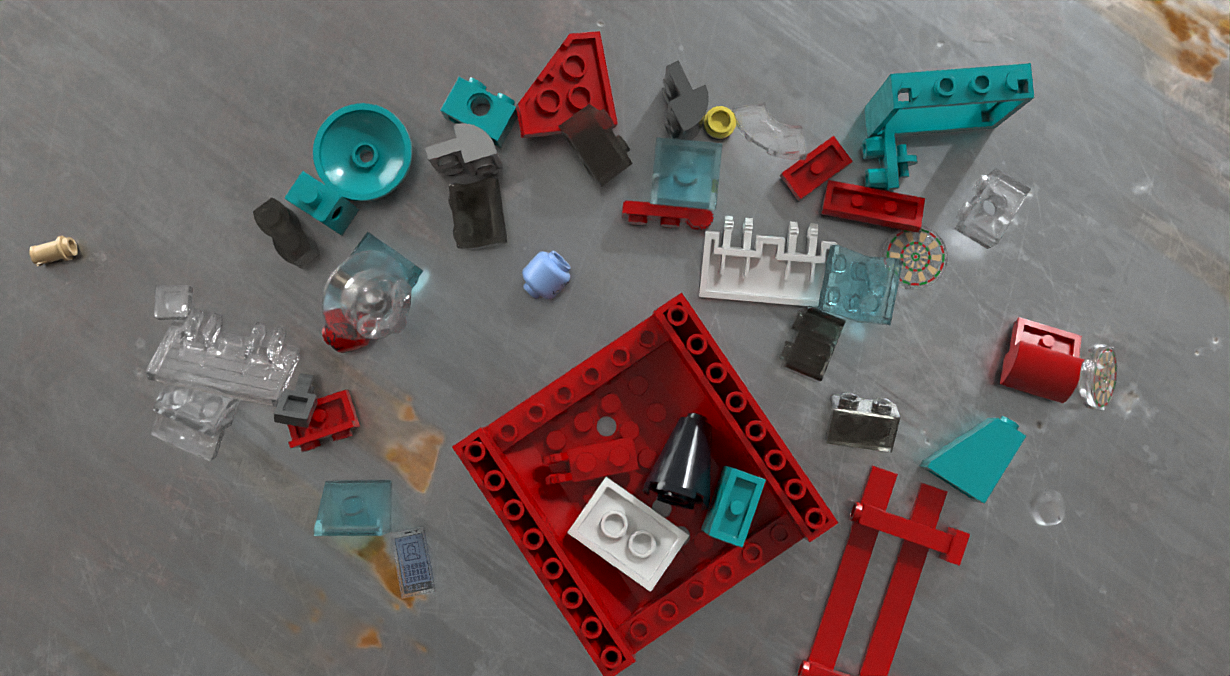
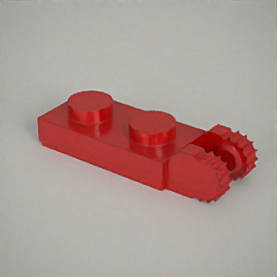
M625 200L622 206L621 218H627L628 223L634 225H647L648 220L661 221L660 226L678 228L680 223H686L691 230H705L713 223L714 214H712L709 208L702 209V207Z
M633 436L567 449V452L541 457L542 464L550 465L569 459L571 472L550 474L548 477H545L546 485L570 480L577 482L639 470Z

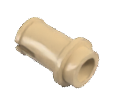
M62 235L58 236L56 241L31 246L29 253L33 263L36 266H42L43 264L61 259L65 261L72 260L73 256L77 255L78 249L72 237Z

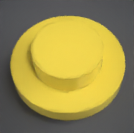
M716 106L707 112L704 118V128L711 137L724 139L733 133L736 127V117L729 108Z

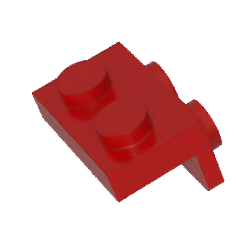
M345 389L318 398L317 406L308 428L287 425L292 441H289L288 444L290 448L300 447L301 452H306L321 447L320 440L332 437L333 442L353 436L351 430L360 427L349 390Z

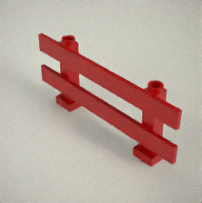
M873 465L871 466L860 502L856 501L850 513V520L853 523L807 661L802 660L797 676H851L834 670L879 531L902 538L903 540L858 676H888L929 548L940 552L938 558L960 566L970 537L969 533L948 527L947 532L936 529L948 491L921 483L908 520L886 512L898 474Z

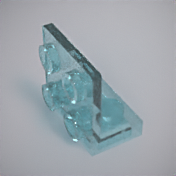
M831 245L826 261L818 309L861 323L891 326L903 261L897 258L869 257L839 245Z

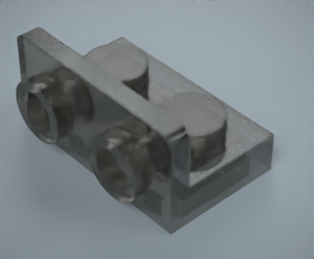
M851 393L831 395L830 403L832 409L825 437L826 443L892 453L901 418L895 403L885 398L863 399Z

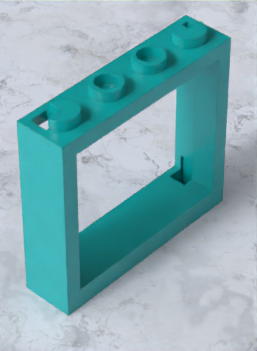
M1031 63L890 74L865 106L867 138L879 136L884 130L894 129L895 136L995 129L1035 98ZM900 93H908L909 101H898V95ZM981 112L989 113V122H982Z

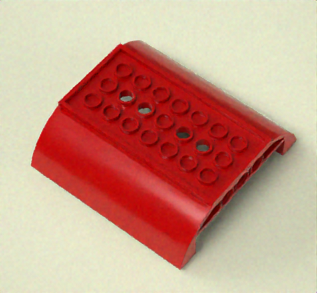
M682 292L654 310L650 317L488 426L480 427L452 446L603 676H616L636 662L635 653L803 538L811 542L839 523ZM688 413L700 414L706 417L707 423L712 426L710 502L723 466L738 469L763 478L766 481L743 548L711 537L701 529L708 509L701 510L702 504H695L693 510L671 505L670 513L664 518L677 527H685L689 531V539L680 548L650 592L567 532L605 477H608L652 508L658 494L650 490V494L647 496L642 491L649 473L679 418L687 417ZM603 417H611L616 422V430L610 436H603L597 430V423ZM633 436L639 470L577 482L570 480L546 485L545 477L555 473L571 472L569 459L547 465L542 464V456L567 452V449Z

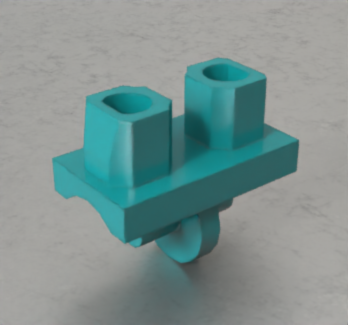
M894 129L884 130L879 136L867 138L862 142L864 159L879 158L880 168L867 169L865 171L866 187L893 192V190L900 188L899 178L909 177L908 166L918 163L916 155H907L906 144L897 145L896 154Z

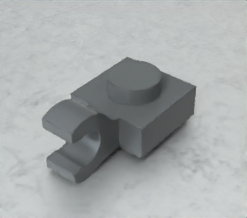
M301 373L294 390H283L274 411V422L308 428L317 406V395L314 394L315 387L311 386L314 375Z

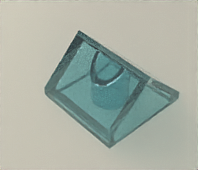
M391 480L325 481L313 531L314 536H383L392 531Z

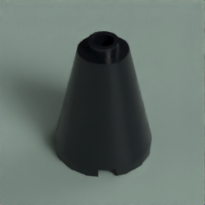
M688 413L687 417L679 418L642 489L644 494L649 496L651 490L658 494L656 500L684 509L693 510L695 504H702L701 510L709 508L712 426L707 423L706 417L696 413Z

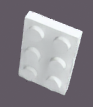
M605 477L567 532L650 592L689 537L686 532L608 477Z

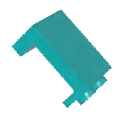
M723 466L701 529L711 537L743 548L766 480L732 467Z

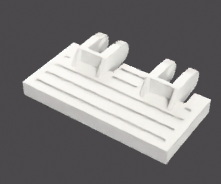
M725 216L721 247H718L720 233L705 231L699 297L829 308L837 243L821 241L820 255H816L818 224L810 223L806 253L795 252L799 233L797 222L790 221L786 252H784L785 238L756 235L755 250L750 249L753 218H745L743 222L742 247L730 246L731 233L734 226L732 216Z

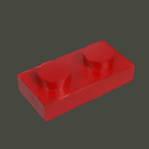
M832 136L783 171L780 177L797 200L800 201L849 166L853 161L837 139Z

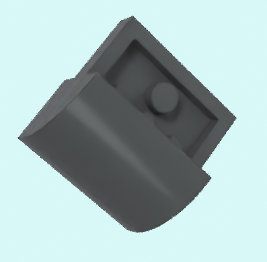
M678 60L666 66L665 78L663 79L664 87L661 90L668 104V111L665 114L667 121L664 122L665 129L670 139H677L681 147L692 141L700 132L707 111L709 96L706 85L694 90L692 89Z

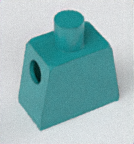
M304 171L301 172L284 198L341 236H343L360 210L343 196ZM341 206L339 214L332 219L335 210Z

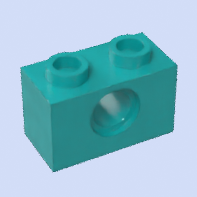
M458 77L440 110L444 118L454 124H471L481 128L490 136L494 145L501 148L518 118L516 106H514L515 101L502 93H498L497 96L486 91L487 87L474 78H470L467 81ZM480 104L490 106L489 112L484 116L474 114V109Z

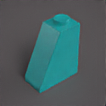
M1001 416L1000 419L987 418L922 460L919 466L974 502L985 504L1026 438V435L1018 431L1019 425L1007 417Z

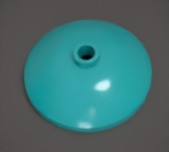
M357 103L338 109L323 122L314 140L313 160L319 177L327 187L349 200L372 201L390 194L405 179L412 161V144L402 122L389 110L374 104ZM365 153H372L373 157L371 161L363 162V155Z

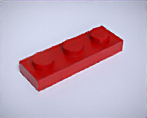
M828 180L821 214L918 233L922 225L925 198Z

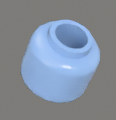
M541 251L523 269L522 276L526 282L523 287L535 299H538L540 296L545 299H553L569 283L570 274L568 271L571 267L557 252L551 251L548 253Z

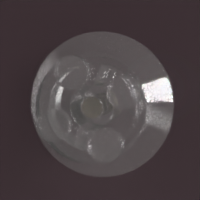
M378 250L356 253L344 260L334 270L326 283L322 296L324 320L335 334L351 340L364 338L381 339L392 333H400L404 330L407 323L406 317L411 307L412 287L405 282L403 270L399 263L389 254Z

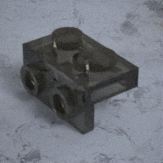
M488 178L465 185L459 183L449 184L450 195L448 201L452 210L453 236L459 249L479 250L508 243L499 179Z

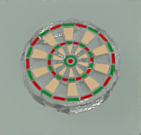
M921 226L918 233L898 229L887 238L882 248V267L886 276L895 285L903 289L919 290L933 285L942 277L947 267L948 252L942 238L926 226Z
M1095 344L1088 350V352L1092 353L1091 358H1085L1082 363L1079 390L1081 397L1087 398V401L1083 403L1086 408L1103 411L1108 407L1115 391L1117 358L1112 346Z

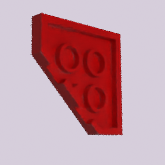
M600 31L569 34L516 106L521 138L612 129L618 125Z

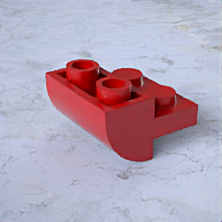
M1018 317L1013 323L1010 350L1004 356L1000 385L1059 403L1066 402L1076 389L1084 367L1085 359L1079 358L1082 336Z

